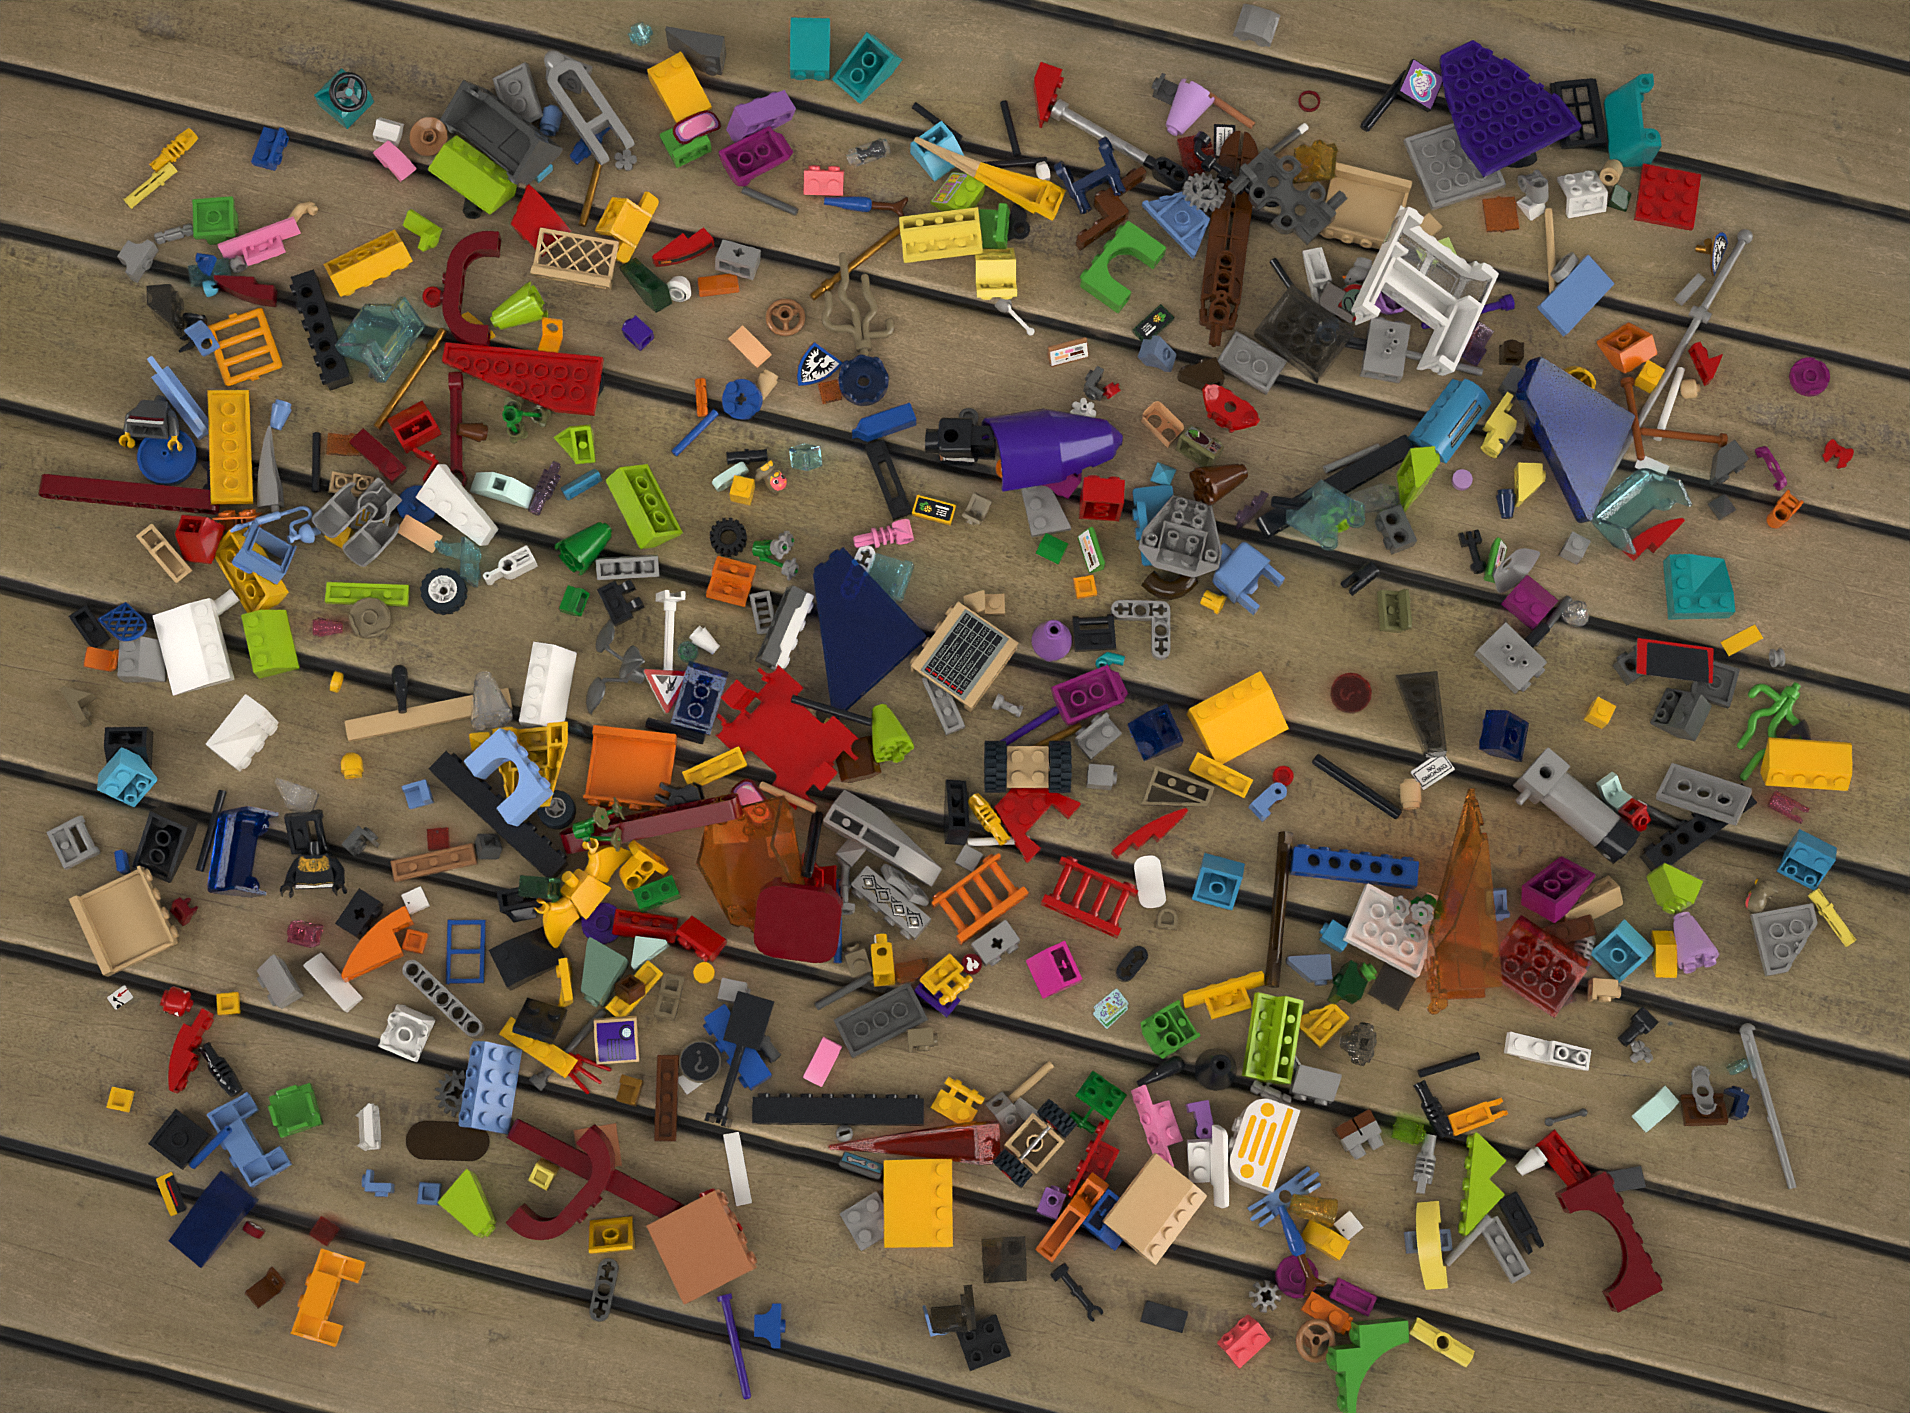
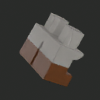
M1370 1109L1332 1129L1335 1136L1342 1143L1345 1152L1349 1151L1355 1160L1366 1155L1361 1143L1367 1141L1372 1150L1384 1145L1379 1134L1382 1131Z

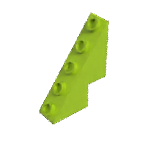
M1477 1132L1468 1135L1466 1147L1469 1148V1156H1466L1464 1161L1467 1176L1463 1178L1462 1190H1465V1197L1460 1203V1212H1463V1218L1458 1224V1233L1462 1237L1467 1236L1505 1195L1490 1178L1506 1160Z

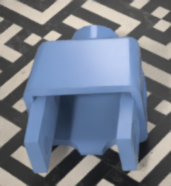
M1242 542L1233 550L1226 543H1223L1221 545L1222 555L1219 568L1215 571L1212 582L1233 604L1238 602L1254 615L1260 605L1247 594L1252 595L1258 588V578L1263 574L1279 588L1283 584L1285 577L1269 565L1270 559L1250 544Z

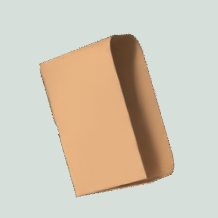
M1156 401L1152 403L1143 413L1141 422L1167 448L1183 433V423L1161 402ZM1151 415H1158L1161 418L1162 423L1158 428H1154L1147 421ZM1168 428L1174 430L1176 437L1169 442L1162 435L1163 430Z

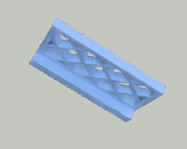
M152 356L147 358L148 362L157 372L151 378L198 440L208 435L207 416L169 366L162 369Z

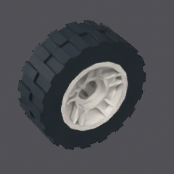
M450 568L434 569L421 582V598L428 609L436 614H453V612L459 611L464 606L465 600H467L468 589L462 576ZM443 588L448 590L446 594H441Z

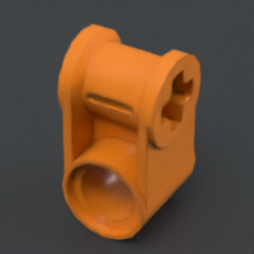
M1787 490L1767 515V524L1775 529L1782 527L1802 506L1804 501H1799L1790 494V490ZM1775 514L1780 515L1782 520L1778 519Z

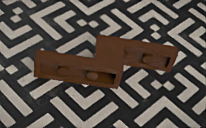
M1143 166L1130 170L1126 177L1121 180L1126 192L1145 180L1147 171ZM1110 187L1107 190L1099 191L1095 195L1093 206L1103 218L1098 219L1090 229H1084L1077 235L1076 246L1080 251L1128 219L1129 210L1119 198L1126 192L1122 193L1121 191V195L1115 196Z

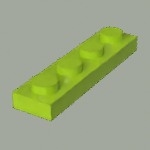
M327 582L325 603L354 605L362 598L373 597L380 599L387 606L409 607L410 586Z

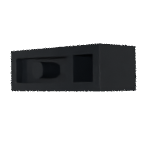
M946 779L945 844L965 845L970 832L966 781Z

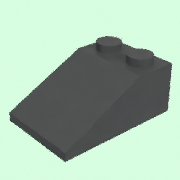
M666 26L665 31L669 49L676 54L682 52L690 64L708 75H722L726 59L724 36Z

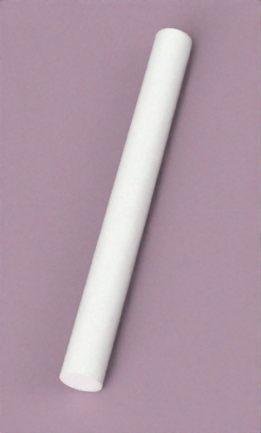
M1677 367L1657 429L1665 430L1685 372V369L1682 367ZM1654 437L1653 439L1661 441L1662 437Z

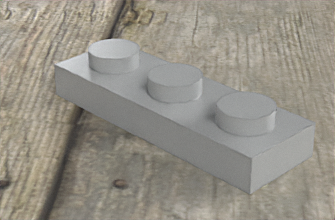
M926 677L922 678L924 687L945 735L947 736L964 729V722L952 695Z
M1494 1216L1493 1221L1483 1230L1482 1235L1512 1284L1531 1272L1499 1217Z

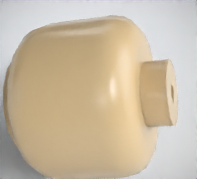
M1695 379L1682 380L1680 384L1682 397L1696 398L1697 392H1700V384H1697Z

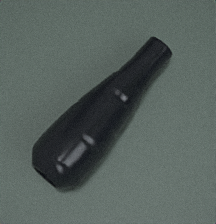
M395 665L392 668L391 674L393 687L398 703V712L404 714L407 712L408 672L404 665Z
M1173 1056L1161 1063L1146 1076L1137 1080L1136 1083L1140 1087L1166 1079L1181 1072L1185 1064L1180 1056Z

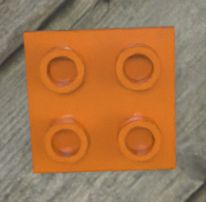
M244 509L239 513H235V510H223L212 520H222L219 521V524L225 526L224 531H227L240 524L239 519H241V524L255 520L262 512H256V509Z

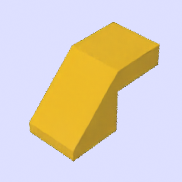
M1652 930L1651 940L1655 950L1652 967L1655 977L1677 978V943L1673 931Z

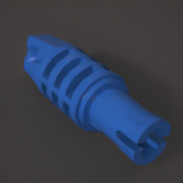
M610 127L595 135L600 144L603 142L602 137L610 130ZM582 138L573 147L574 150L570 154V158L578 165L584 158L587 159L591 155V151Z

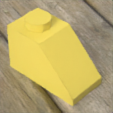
M1518 462L1514 468V494H1516L1514 507H1519L1545 482L1546 471L1543 470V463Z

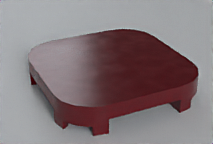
M774 877L773 881L761 886L754 927V944L764 955L774 958L808 963H824L831 960L836 954L839 943L843 897H840L832 889V885L824 883V887L782 882V877Z

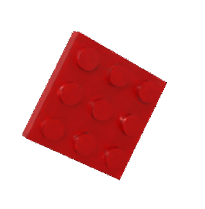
M1643 163L1634 220L1692 231L1695 223L1701 174Z

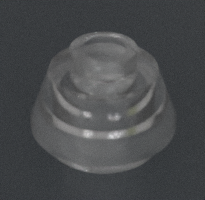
M1573 601L1564 608L1562 613L1564 622L1574 627L1583 626L1588 622L1589 611L1584 601Z

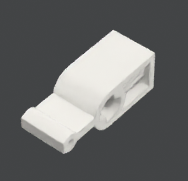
M526 545L503 557L499 561V568L491 572H485L482 576L487 585H492L494 581L502 577L510 580L515 579L538 567ZM512 565V569L510 571H506V566Z

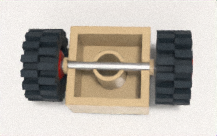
M1050 1099L1037 1111L1039 1116L1047 1123L1045 1124L1032 1113L1005 1143L1004 1148L1006 1149H1003L992 1161L1006 1177L1020 1188L1023 1187L1033 1174L1036 1175L1064 1144L1065 1141L1053 1129L1066 1138L1077 1125L1062 1108Z

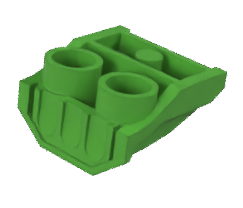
M1179 1000L1140 1022L1142 1035L1152 1051L1162 1059L1201 1036L1199 1032H1196L1183 1011Z

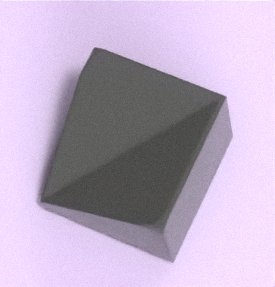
M477 834L474 846L478 859H499L502 846L498 834Z

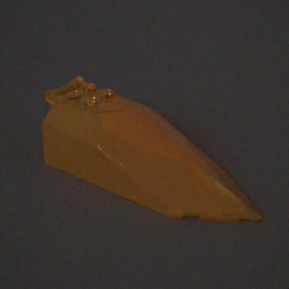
M1474 788L1467 790L1434 910V918L1431 921L1428 932L1427 959H1424L1425 972H1428L1429 980H1426V991L1430 993L1431 1003L1428 1004L1427 1011L1431 1015H1436L1440 1010H1444L1448 1006V1000L1484 998L1485 988H1499L1502 986L1487 833H1481L1480 826H1483L1484 822L1478 800L1475 797Z

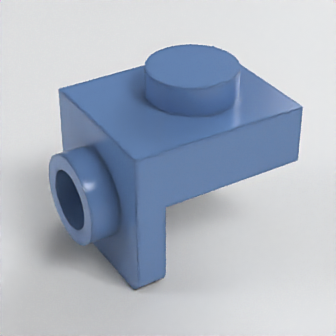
M1505 887L1484 889L1485 914L1492 921H1503L1504 918H1510V912L1507 910V890Z
M366 1169V1174L362 1176V1187H365L364 1191L375 1193V1197H388V1193H394L395 1184L374 1183V1170Z

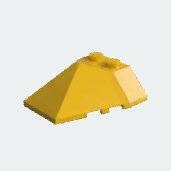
M568 722L547 723L546 727L526 729L501 728L507 731L511 730L518 739L516 741L527 750L528 758L539 767L540 770L538 772L549 781L550 789L554 793L568 744ZM493 728L492 734L495 733L499 728ZM513 761L505 762L498 767L499 773L503 776L505 783L503 786L507 798L515 791L519 782V772ZM552 796L540 807H550Z

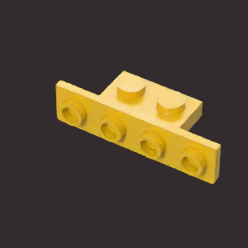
M1263 971L1251 972L1242 977L1230 978L1222 983L1210 984L1198 990H1190L1183 994V1006L1186 1009L1205 1003L1211 1020L1250 1009L1252 1005L1247 990L1264 986Z

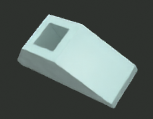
M477 472L470 489L471 493L526 509L529 508L535 491L533 488L512 477L495 472Z

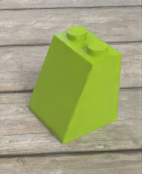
M466 1169L437 1203L476 1237H489L496 1229L494 1225L497 1220L477 1175L473 1171Z

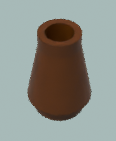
M482 422L458 423L456 434L481 442L487 438L488 426L483 425Z

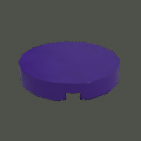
M603 902L596 907L587 920L582 917L581 926L584 935L588 939L591 937L603 945L615 941L619 935H613L612 928L615 909L617 908L610 903Z

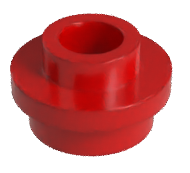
M1111 382L1103 388L1105 391L1103 396H1106L1107 399L1113 397L1121 391L1118 387L1120 384Z

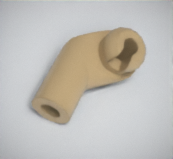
M310 201L299 203L288 218L294 217L297 223L303 214L316 215L318 207Z

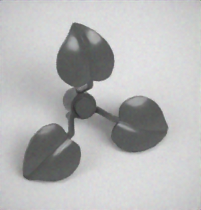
M610 619L597 636L596 650L602 653L606 649V651L622 661L619 670L620 678L601 679L597 677L594 679L586 695V706L591 715L604 697L606 682L628 683V681L641 684L645 679L644 668L639 667L645 660L636 646H630L623 657L610 649L609 644L613 641L615 634L614 624Z

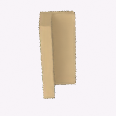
M1609 875L1590 884L1570 911L1564 916L1565 921L1589 914L1592 915L1594 920L1622 906L1623 899L1620 886Z

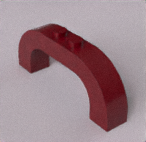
M480 231L463 238L451 251L446 272H443L442 283L445 285L444 291L440 293L443 316L451 334L461 344L490 346L491 330L489 325L470 323L462 317L461 312L467 268L474 260L481 257L500 258L502 239L499 231Z
M596 1124L592 1125L576 1142L591 1159L592 1175L589 1181L558 1216L542 1217L524 1203L506 1221V1224L513 1231L532 1240L553 1239L565 1233L576 1222L581 1224L589 1215L586 1211L591 1206L595 1208L603 1198L600 1195L609 1186L614 1175L615 1153L609 1138Z

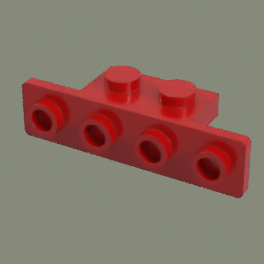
M1107 1118L1104 1122H1099L1095 1131L1098 1135L1095 1141L1091 1140L1085 1151L1088 1155L1085 1161L1081 1159L1076 1169L1079 1173L1076 1179H1071L1066 1190L1069 1191L1068 1197L1073 1198L1081 1180L1086 1181L1092 1172L1105 1181L1120 1152L1119 1149L1101 1141L1110 1124V1120Z

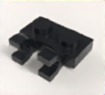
M631 579L620 585L613 581L597 589L615 627L634 618L631 612L645 608L640 597L626 603L623 594L636 590Z

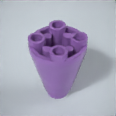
M1049 620L1039 624L1034 630L1031 638L1032 647L1035 653L1045 661H1056L1065 657L1070 651L1072 635L1069 629L1060 621Z

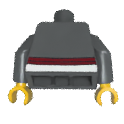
M157 395L154 401L141 400L134 409L126 414L123 428L125 435L119 438V443L123 447L126 446V442L129 448L135 446V440L131 436L168 439L171 436V440L167 444L168 448L173 452V445L177 444L178 451H182L183 446L177 440V436H179V422L175 411L171 410L164 396Z

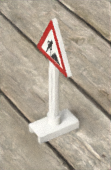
M664 590L656 593L655 602L664 603L665 611L663 670L644 669L643 673L665 714L669 713L692 675L691 671H674L672 669L674 611H676V602L685 600L686 591L674 594L669 593V590Z

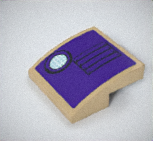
M637 1016L594 1019L597 1065L639 1062Z

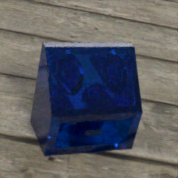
M1167 704L1150 710L1127 724L1144 762L1181 747L1184 742Z

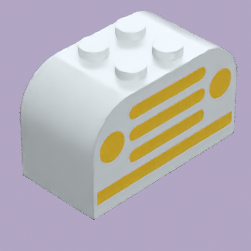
M1259 1099L1247 1106L1242 1111L1240 1117L1235 1118L1231 1129L1234 1131V1135L1228 1139V1175L1235 1183L1267 1195L1274 1192L1300 1110L1271 1099Z

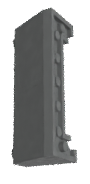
M466 80L462 81L440 119L446 125L449 132L462 134L503 167L509 176L508 180L516 185L519 183L525 185L531 183L560 156L563 150L488 89Z

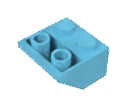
M942 121L919 137L964 156L956 138ZM915 141L910 143L911 155L934 182L955 167Z
M121 747L98 774L97 790L135 807L157 782V777L139 755Z

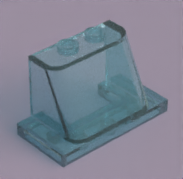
M398 297L394 304H365L335 344V347L342 356L366 364L379 383H385L422 332L425 324L406 297Z

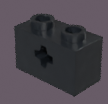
M359 888L335 924L360 940L371 929L370 924L373 920L380 917L384 904ZM358 913H364L365 917L359 918Z

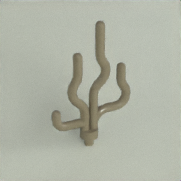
M841 252L839 254L841 283L838 288V296L843 305L850 309L853 326L848 324H832L830 322L829 316L833 310L832 294L830 291L824 292L825 307L821 314V321L823 326L830 332H848L852 334L855 339L856 351L860 352L861 355L869 357L868 351L872 350L871 339H883L891 336L895 327L894 320L892 318L886 320V330H869V323L877 314L878 305L870 291L869 276L862 274L863 295L870 305V310L864 316L861 324L858 307L846 296V290L849 285V272L846 253Z

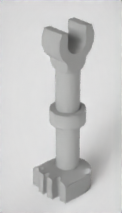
M838 857V862L842 869L841 881H839L840 897H843L842 914L851 915L855 912V904L848 902L849 889L851 888V882L849 881L850 866Z

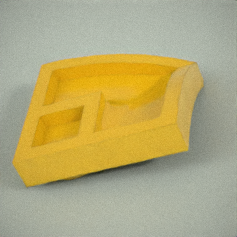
M567 958L558 959L559 965H556L557 977L561 978V993L558 1004L560 1008L567 1007L574 1001L572 993V964Z

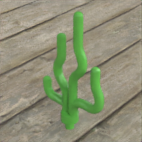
M1794 682L1791 687L1786 686L1781 694L1766 684L1754 685L1748 692L1749 698L1753 699L1759 692H1764L1775 702L1771 707L1755 710L1750 715L1747 730L1737 743V748L1743 749L1756 731V723L1760 717L1771 716L1777 712L1768 726V737L1777 738L1776 729L1784 717L1793 726L1801 722L1792 712V706L1800 696L1798 690L1801 688V685ZM1766 748L1758 751L1740 774V780L1746 781L1759 762L1764 758Z

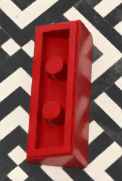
M615 909L612 934L632 938L640 936L663 939L667 943H674L678 918Z
M1555 1129L1535 1145V1147L1542 1151L1548 1160L1547 1162L1567 1186L1591 1175Z

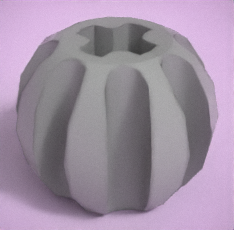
M1263 1280V1287L1260 1286L1258 1281L1252 1285L1256 1289V1293L1249 1291V1297L1255 1298V1302L1251 1303L1254 1309L1260 1305V1312L1267 1313V1306L1270 1307L1271 1311H1274L1277 1308L1274 1300L1281 1301V1296L1275 1295V1291L1279 1290L1276 1284L1270 1288V1281ZM1267 1291V1296L1270 1299L1262 1301L1263 1297L1260 1294Z

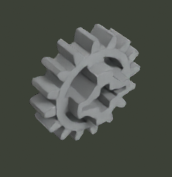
M1202 172L1201 176L1195 173L1193 177H1188L1182 194L1186 195L1185 201H1191L1189 206H1197L1196 210L1203 208L1204 212H1207L1209 208L1211 211H1214L1215 207L1220 208L1226 197V190L1223 189L1224 184L1218 183L1219 178L1212 179V174L1207 177L1204 172Z

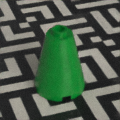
M597 522L560 540L555 544V549L560 550L561 554L558 556L565 566L573 573L576 571L580 572L578 575L581 576L586 573L612 538V530L608 524Z

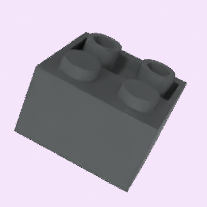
M1666 688L1650 723L1677 738L1696 741L1712 705L1702 694Z

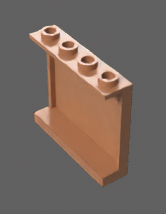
M719 1189L646 1226L684 1305L757 1268L755 1264L757 1259L752 1251L749 1252L746 1243H748L743 1231H739L736 1225L738 1223L737 1217L733 1211L730 1212L727 1206L729 1203L727 1196L724 1192H720Z

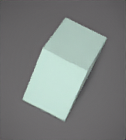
M635 936L631 962L635 972L647 960H652L669 947L666 940Z

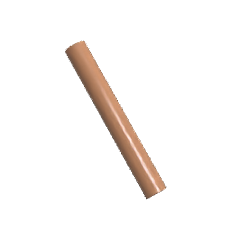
M1210 92L1208 96L1215 98L1213 104L1248 128H1253L1255 125L1254 121Z

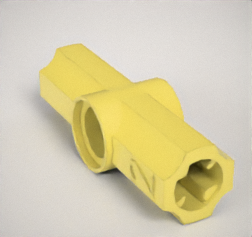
M1416 1317L1409 1329V1335L1465 1368L1474 1356V1350ZM1440 1336L1446 1340V1346L1442 1349L1437 1345V1339Z

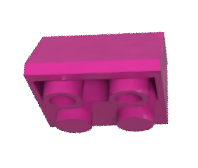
M1066 941L1051 946L1026 960V964L1042 999L1079 984L1082 981L1081 974Z

